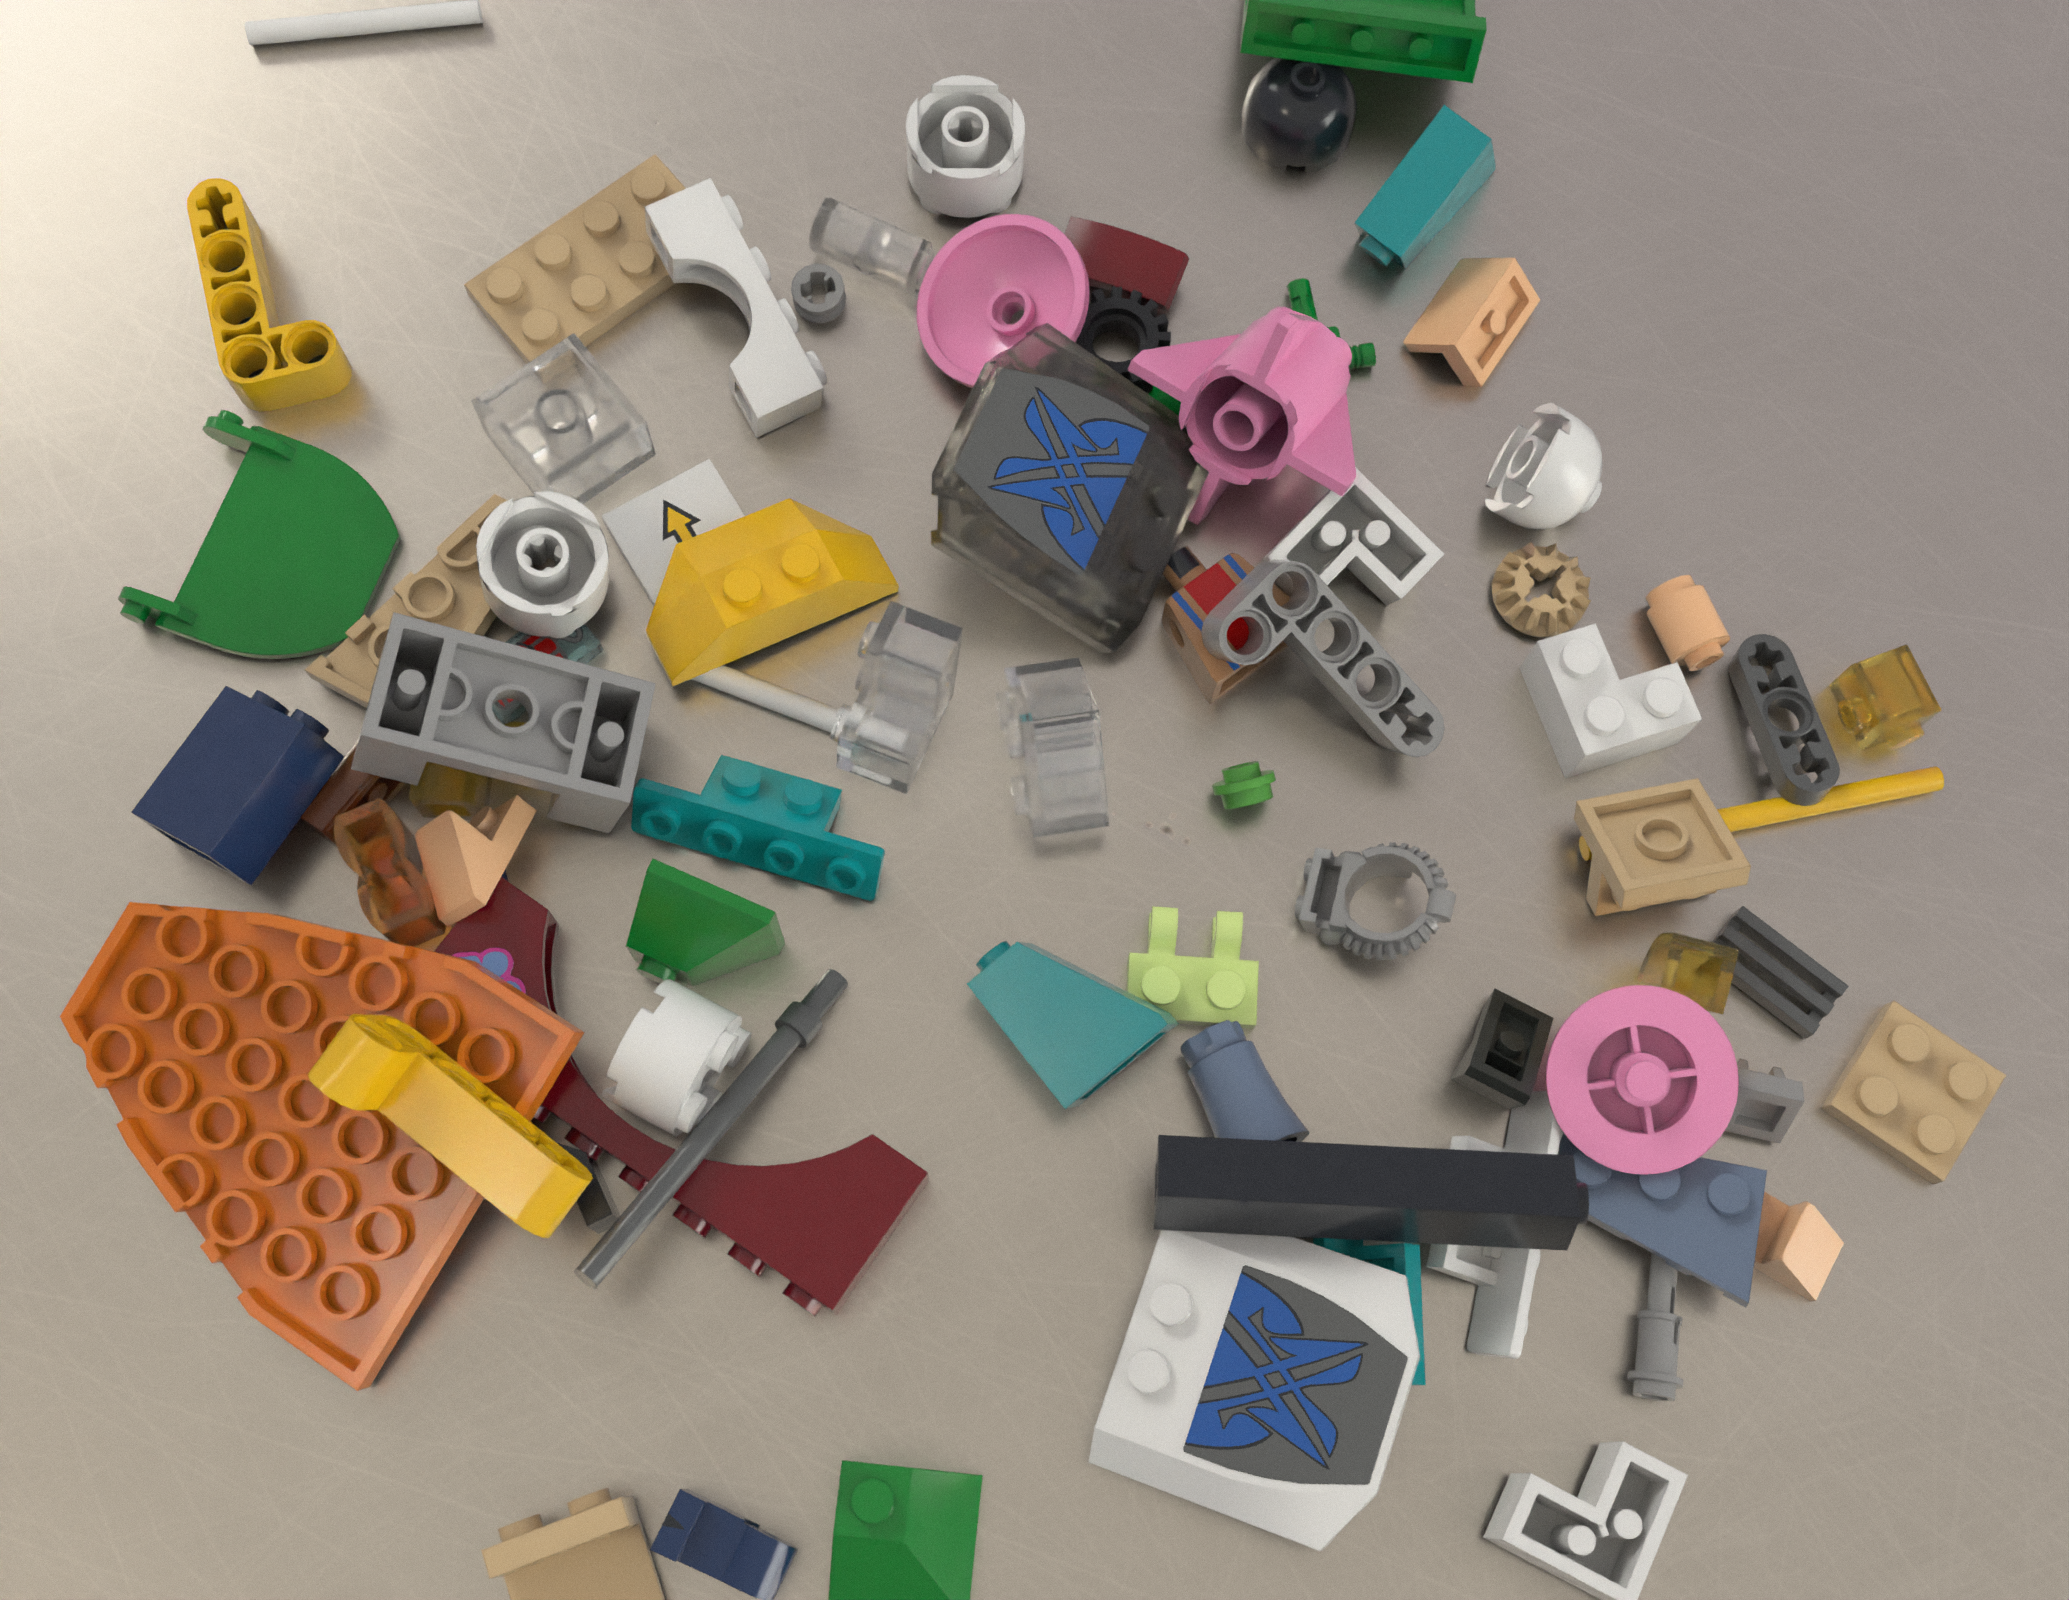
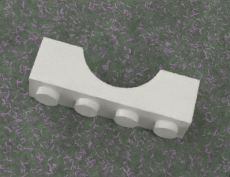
M709 178L645 206L646 232L673 283H698L713 287L730 297L746 318L750 335L743 350L729 365V388L756 438L820 409L823 385L827 384V377L823 366L814 351L810 350L805 353L795 335V333L799 332V325L795 314L785 298L777 301L767 283L771 280L767 262L758 247L755 246L749 249L739 231L743 229V221L733 199L729 195L721 197L712 179Z

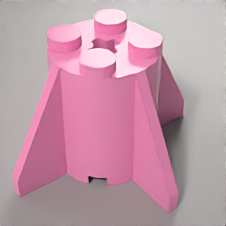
M1276 307L1267 315L1255 320L1242 334L1142 350L1131 360L1128 371L1181 402L1178 418L1181 430L1186 426L1188 436L1193 442L1189 451L1195 461L1209 472L1188 517L1189 521L1199 525L1211 511L1229 483L1249 485L1253 479L1267 478L1269 480L1278 476L1286 465L1291 466L1343 497L1356 478L1346 393L1350 380L1349 365L1352 360L1351 349L1347 342L1342 338L1336 337L1325 325L1308 315L1293 311L1287 307Z

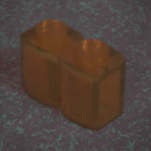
M378 798L336 816L334 823L336 845L345 863L359 876L357 884L359 903L370 924L388 941L413 947L445 934L446 925L438 919L431 889L427 879L422 874L423 864L416 838L395 811L384 800Z

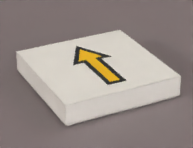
M708 459L601 516L606 528L654 606L675 545L745 515L713 463Z

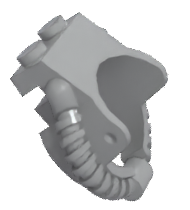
M1396 842L1389 843V846L1378 844L1376 847H1369L1363 850L1362 855L1360 852L1345 851L1338 857L1333 855L1332 850L1315 848L1313 859L1308 858L1305 863L1304 881H1307L1304 896L1299 895L1297 898L1295 918L1299 919L1305 931L1320 934L1321 940L1327 945L1344 942L1343 947L1349 951L1353 949V953L1358 956L1364 954V958L1393 960L1396 959V955H1408V951L1411 949L1416 951L1420 948L1419 944L1422 942L1426 944L1431 939L1429 935L1431 933L1435 934L1439 929L1437 926L1439 922L1448 923L1451 921L1456 894L1445 889L1448 887V882L1446 878H1443L1445 875L1443 869L1437 868L1439 863L1434 858L1430 859V855L1427 852H1420V848L1415 846L1409 848V844L1402 843L1400 846H1397ZM1413 872L1426 885L1429 898L1425 914L1421 913L1411 925L1400 931L1391 933L1372 932L1362 928L1350 917V902L1355 892L1368 880L1380 876L1411 878Z

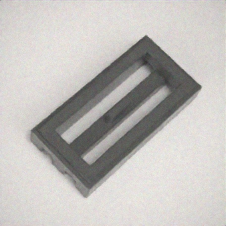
M1744 906L1735 911L1700 958L1804 1039L1814 1035L1820 1026L1819 1022L1835 1006L1833 1004L1835 1000L1842 996L1849 987ZM1740 930L1751 940H1753L1755 943H1757L1759 946H1761L1763 949L1769 952L1772 956H1774L1776 959H1778L1780 962H1782L1784 965L1790 968L1793 972H1795L1797 975H1799L1801 978H1803L1805 981L1811 984L1814 988L1821 992V995L1818 992H1816L1813 988H1811L1809 985H1807L1805 982H1803L1801 979H1799L1797 976H1795L1788 969H1786L1784 966H1782L1780 963H1778L1776 960H1774L1771 956H1769L1767 953H1765L1763 950H1761L1759 947L1753 944L1750 940H1748L1746 937L1740 934L1738 931ZM1730 946L1756 966L1758 971L1775 984L1781 985L1810 1008L1807 1014L1724 952L1725 948Z

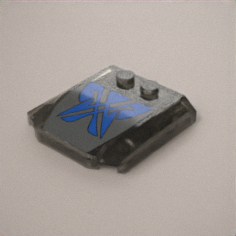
M1045 323L1034 327L1026 333L1027 336L1008 350L998 353L984 364L932 472L931 495L938 497L937 530L931 531V545L1099 652L1114 653L1140 625L1209 472L1196 462L1190 453L1189 448L1193 445V442L1188 436L1187 427L1185 426L1181 430L1179 416L1056 328Z

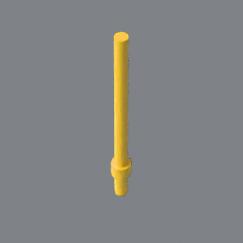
M1934 766L1833 786L1823 800L1810 806L1793 804L1781 796L1717 810L1730 832L1940 791L1944 787V776L1940 768ZM1580 836L1579 848L1581 855L1585 861L1592 860V852L1584 837Z

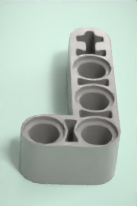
M1286 560L1262 562L1218 603L1205 618L1201 631L1203 644L1211 655L1220 660L1241 665L1256 664L1266 658L1284 641L1381 747L1404 755L1420 757L1434 751L1442 741L1445 727L1443 717L1438 708L1316 572L1306 564ZM1285 572L1290 576L1294 589L1290 600L1283 606H1279L1273 598L1272 589L1277 577ZM1241 617L1248 625L1249 635L1244 646L1237 651H1233L1227 643V630L1234 620ZM1328 619L1334 627L1335 635L1329 648L1321 652L1315 644L1314 636L1319 624ZM1370 665L1375 675L1374 686L1369 693L1361 697L1356 686L1357 676L1364 667ZM1391 708L1395 712L1410 715L1406 725L1411 731L1406 737L1402 736L1407 729L1402 720L1396 714L1385 710Z

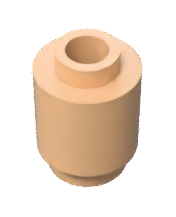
M1683 575L1668 580L1647 594L1646 601L1650 607L1647 611V617L1671 664L1678 662L1679 666L1687 665L1689 671H1697L1710 666L1724 656L1721 648L1729 642L1730 636L1704 586L1696 585L1691 575Z

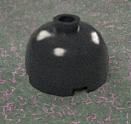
M1275 58L1262 66L1252 78L1247 88L1241 111L1243 139L1257 158L1274 169L1286 171L1287 165L1294 167L1306 166L1305 172L1318 171L1336 162L1349 145L1357 116V101L1353 84L1340 66Z

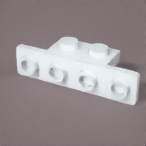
M1533 1091L1531 1098L1525 1106L1511 1110L1504 1149L1471 1136H1452L1450 1149L1558 1155L1563 1131L1552 1113L1547 1091ZM1431 1244L1426 1267L1478 1285L1467 1340V1350L1469 1352L1484 1356L1512 1359L1520 1357L1524 1337L1528 1329V1313L1536 1270L1540 1263V1249Z

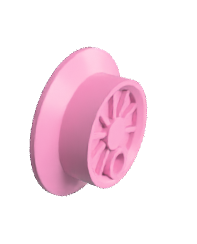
M1648 985L1623 986L1602 992L1590 998L1565 1020L1557 1032L1548 1054L1546 1090L1549 1105L1559 1127L1573 1145L1586 1156L1599 1164L1620 1172L1644 1175L1659 1174L1681 1168L1705 1154L1722 1136L1732 1118L1737 1102L1739 1087L1738 1066L1731 1043L1724 1030L1712 1015L1698 1003L1666 988Z

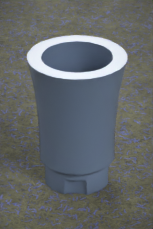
M1230 1020L1212 1025L1199 1034L1187 1039L1181 1045V1053L1190 1067L1188 1075L1202 1102L1215 1138L1301 1142L1309 1135V1131L1286 1102L1267 1071L1253 1041H1247L1238 1021L1230 1022Z

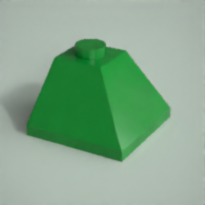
M652 859L645 874L626 947L633 959L639 962L636 971L646 978L659 984L666 979L673 981L677 979L691 986H696L780 955L785 945V940L775 911L656 859Z
M842 1460L833 1530L828 1600H970L983 1475Z

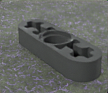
M1757 634L1750 636L1743 641L1730 662V678L1777 792L1785 800L1796 805L1810 806L1817 804L1825 798L1839 778L1840 767L1790 648L1782 640L1771 635ZM1753 658H1757L1761 666L1752 667L1750 662ZM1771 665L1773 669L1767 676L1762 666ZM1768 686L1770 691L1763 695L1762 693ZM1773 707L1788 709L1798 719L1799 729L1784 731L1777 728L1769 720L1768 709ZM1804 743V747L1799 752L1797 747ZM1799 763L1805 772H1815L1818 777L1813 783H1811L1807 775H1796L1794 770Z

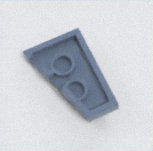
M1563 1133L1558 1155H1574L1577 1182L1586 1183L1588 1188V1221L1623 1240L1628 1239L1666 1260L1665 1263L1687 1276L1691 1274L1724 1292L1723 1296L1745 1308L1747 1307L1750 1298L1767 1170L1699 1157L1695 1161L1669 1172L1647 1175L1625 1173L1608 1168L1592 1160L1576 1148Z

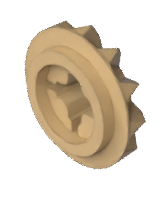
M1530 542L1519 550L1509 552L1497 567L1492 580L1493 601L1503 619L1516 630L1536 637L1556 636L1573 628L1583 617L1591 602L1588 590L1591 577H1585L1579 568L1578 556L1568 557L1558 550L1556 543L1543 547L1534 546ZM1531 576L1538 581H1543L1547 577L1550 579L1553 576L1556 577V585L1551 591L1555 599H1552L1547 594H1543L1539 598L1534 597L1527 602L1526 599L1535 583Z

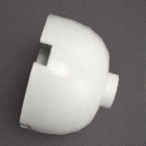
M1552 402L1541 405L1532 412L1541 417V419L1535 422L1530 429L1519 424L1511 433L1497 455L1486 484L1491 488H1498L1494 500L1485 498V505L1497 515L1527 529H1549L1568 522L1579 512H1587L1595 504L1602 490V482L1599 481L1603 467L1600 443L1594 432L1580 419Z

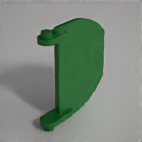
M220 410L217 417H207L202 427L203 431L219 443L246 452V455L175 601L172 602L142 590L125 586L118 597V600L124 604L120 614L139 624H145L148 616L156 618L155 626L165 631L227 653L244 657L288 659L314 655L336 648L348 638L345 632L364 614H367L401 540L391 514L373 487L357 471L342 460L322 449L260 426H252L251 429L242 426L244 420L230 411Z

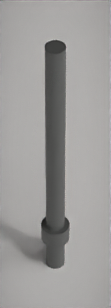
M828 969L801 1002H792L776 1020L775 1027L777 1031L574 1270L576 1276L583 1283L593 1289L600 1285L797 1047L805 1048L822 1028L821 1018L848 987L847 980L839 972Z

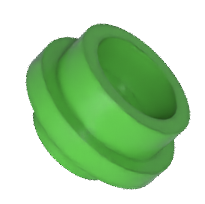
M1252 761L1222 769L1224 780L1212 785L1214 795H1221L1224 809H1233L1257 804L1273 798L1270 783L1276 781L1274 770L1261 771L1259 762Z

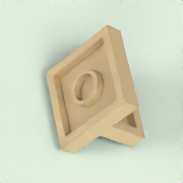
M1698 778L1576 801L1574 821L1592 852L1586 900L1595 916L1620 911H1633L1641 907L1682 899H1695L1703 895L1714 894L1717 890L1747 885L1751 865Z

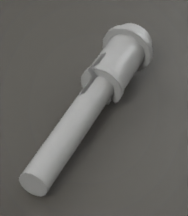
M1651 1253L1647 1310L1638 1311L1639 1328L1635 1371H1628L1627 1380L1634 1383L1633 1395L1657 1401H1675L1676 1389L1683 1388V1379L1676 1377L1680 1326H1682L1683 1317L1674 1314L1678 1270L1666 1264V1260Z

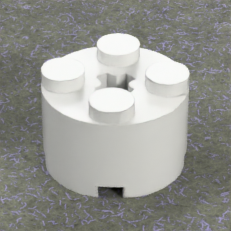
M958 75L941 79L931 85V92L925 95L919 102L917 97L910 106L906 119L908 176L914 191L919 196L920 204L931 213H943L963 218L978 217L989 213H1001L1011 204V199L1020 185L1024 157V116L1017 102L1014 99L1011 102L1006 96L998 92L999 85L988 79L971 75Z
M534 492V496L524 497L515 501L512 498L500 504L484 521L476 544L477 565L484 598L500 620L513 629L525 634L565 638L571 635L575 629L587 623L597 613L608 590L609 554L606 539L594 514L586 506L574 498L557 492ZM547 559L555 561L554 568L546 567L542 571L533 569L532 563L542 566L546 563Z
M666 979L654 990V993L665 998L656 1011L653 1013L642 1007L626 1031L606 1077L616 1081L618 1084L603 1089L602 1096L604 1099L676 1137L682 1132L688 1134L721 1097L722 1092L713 1087L725 1065L731 1068L737 1065L749 1044L752 1033L741 1027V1016L671 979Z

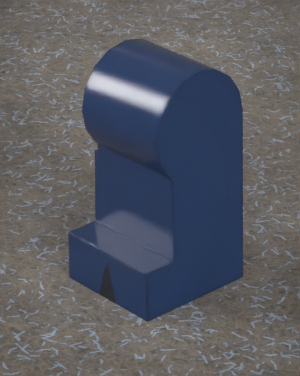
M680 1489L650 1550L672 1561L681 1562L760 1600H774L798 1548L759 1528V1524L690 1489Z

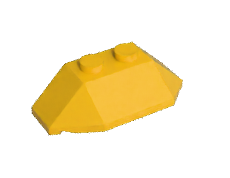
M788 498L676 544L646 628V635L673 687L898 592L899 585L872 536Z

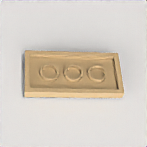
M654 154L466 282L464 286L468 296L540 379L676 284L673 283L646 232L645 206L686 188L658 156Z

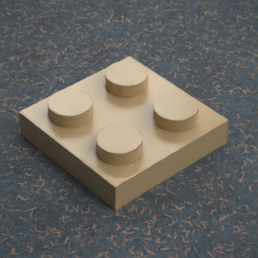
M1893 1000L1883 1005L1821 1109L1934 1185L1944 1182L2006 1075Z

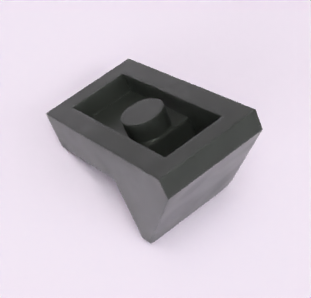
M1494 989L1483 1007L1472 1043L1453 1072L1451 1080L1507 1109L1525 1106L1532 1096L1554 1018Z

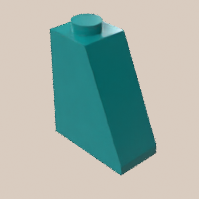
M1444 105L1354 222L1359 235L1364 238L1359 247L1385 267H1387L1391 260H1394L1406 269L1496 169L1492 139Z
M1003 941L996 945L977 962L976 966L981 972L967 983L1064 1109L1080 1106L1179 1024L1171 1013L1032 943L1016 942L1010 946L1007 941Z

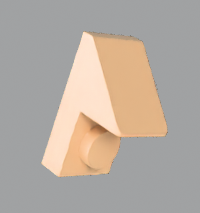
M518 795L494 810L490 806H485L469 823L455 812L449 810L417 830L415 835L416 843L438 919L448 927L486 906L537 810Z
M1764 1192L1754 1268L1809 1301H1816L1844 1242L1813 1204L1804 1201L1788 1206Z

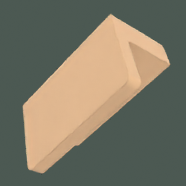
M1515 257L1464 258L1454 267L1403 343L1409 352L1442 353L1463 386L1482 387L1540 302V298Z

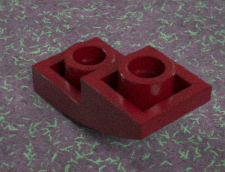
M1071 216L1064 234L1082 257L1088 274L1089 286L1107 289L1110 292L1112 287H1122L1121 298L1130 299L1134 289L1142 293V306H1145L1152 299L1159 305V310L1169 311L1189 261V257L1185 252L1128 230Z

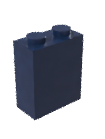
M225 686L131 813L175 844L243 882L252 885L341 763L344 756L324 740L329 730L307 713L295 709L292 715L288 716L290 711L262 691L256 690L250 698Z

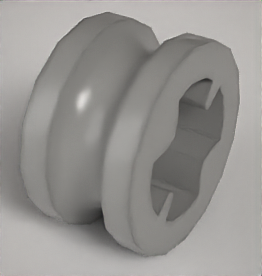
M811 264L803 267L796 273L792 280L791 293L795 309L802 318L813 323H825L832 321L841 314L846 302L845 286L841 275L834 268L826 264ZM813 285H825V291L827 292L825 303L813 304L812 296L810 295L812 294Z

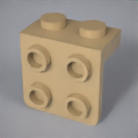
M608 1488L568 1502L567 1506L570 1516L543 1526L540 1514L506 1525L498 1529L501 1543L481 1550L489 1579L504 1576L510 1600H665L633 1496L619 1497L612 1500Z

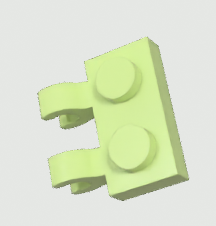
M1152 906V912L1149 913L1147 954L1129 953L1126 991L1171 1013L1179 1024L1212 1026L1230 1020V1022L1238 1021L1241 1028L1254 1029L1257 1024L1259 961L1239 960L1243 932V912H1216V917H1213L1211 958L1175 955L1178 908Z

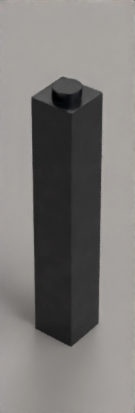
M1158 1135L1155 1164L1154 1230L1567 1251L1577 1226L1585 1225L1589 1214L1588 1188L1586 1183L1577 1182L1574 1155Z

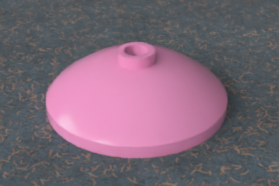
M996 215L973 223L960 231L937 253L925 273L918 294L917 325L921 341L929 357L945 374L956 382L984 391L992 390L1003 368L1042 376L1048 373L1073 347L1081 333L1087 316L1090 287L1088 274L1081 255L1072 242L1057 227L1047 221L1029 215ZM1024 310L1022 318L1017 323L1010 325L1012 316L1016 312Z

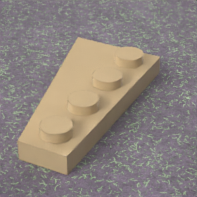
M496 494L490 497L436 547L438 554L417 574L414 575L412 572H409L392 588L395 594L369 618L364 614L345 632L348 638L326 658L321 654L305 669L311 679L367 708L393 612L484 636L496 615L486 602L481 586L477 565V538L489 514L497 506L508 500Z

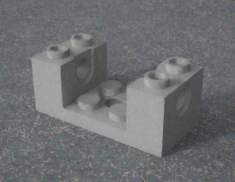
M393 612L351 769L418 785L425 764L428 761L551 792L552 795L546 818L610 833L631 802L656 683ZM501 699H514L526 708L529 720L520 727L505 726L495 718L492 705Z

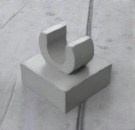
M1739 1059L1737 1062L1739 1076L1737 1102L1725 1131L1781 1143L1804 1103L1802 1082L1787 1079L1783 1070L1775 1066L1772 1067L1769 1074L1748 1070V1061Z

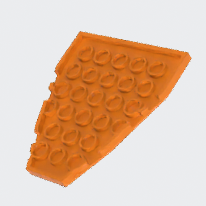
M129 902L59 1017L73 1043L83 1049L86 1056V1068L96 1087L107 1088L123 1118L116 1125L125 1143L175 1212L185 1211L206 1240L200 1247L212 1263L222 1262L243 1291L237 1296V1299L248 1314L355 1390L359 1391L368 1388L376 1378L484 1197L378 1110H352L323 1094L308 1078L309 1071L350 1015H387L413 1027L531 1122L585 1032L476 961L284 915Z

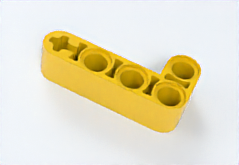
M211 178L198 183L191 190L187 198V210L219 366L241 402L249 409L264 412L324 399L340 393L349 384L352 377V367L332 329L325 323L316 320H303L280 326L260 229L238 187L231 181L222 178ZM225 223H226V225H227V227H228L227 230H223L224 227H225ZM240 266L238 269L229 272L232 268ZM252 317L248 322L238 325L243 319ZM326 355L320 361L308 364L314 357ZM264 369L259 375L248 378L254 371Z
M369 1014L350 1015L308 1073V1078L316 1088L342 1106L358 1111L378 1110L512 1221L539 1237L549 1238L593 1179L589 1170L574 1156L425 1036L394 1017Z

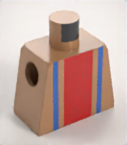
M1186 546L1168 557L1159 569L1177 591L1165 601L1161 621L1204 698L1209 704H1212L1287 649L1288 646L1282 641L1266 658L1251 665L1232 663L1217 659L1211 655L1202 640L1203 622L1210 611L1255 567L1239 554L1230 553L1209 569H1206ZM1273 584V598L1279 606H1283L1290 600V597ZM1241 617L1234 620L1227 630V643L1233 651L1242 648L1249 635L1248 625Z

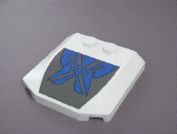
M1161 1230L1094 1428L1089 1463L1322 1551L1367 1506L1380 1489L1420 1359L1407 1277L1289 1236Z

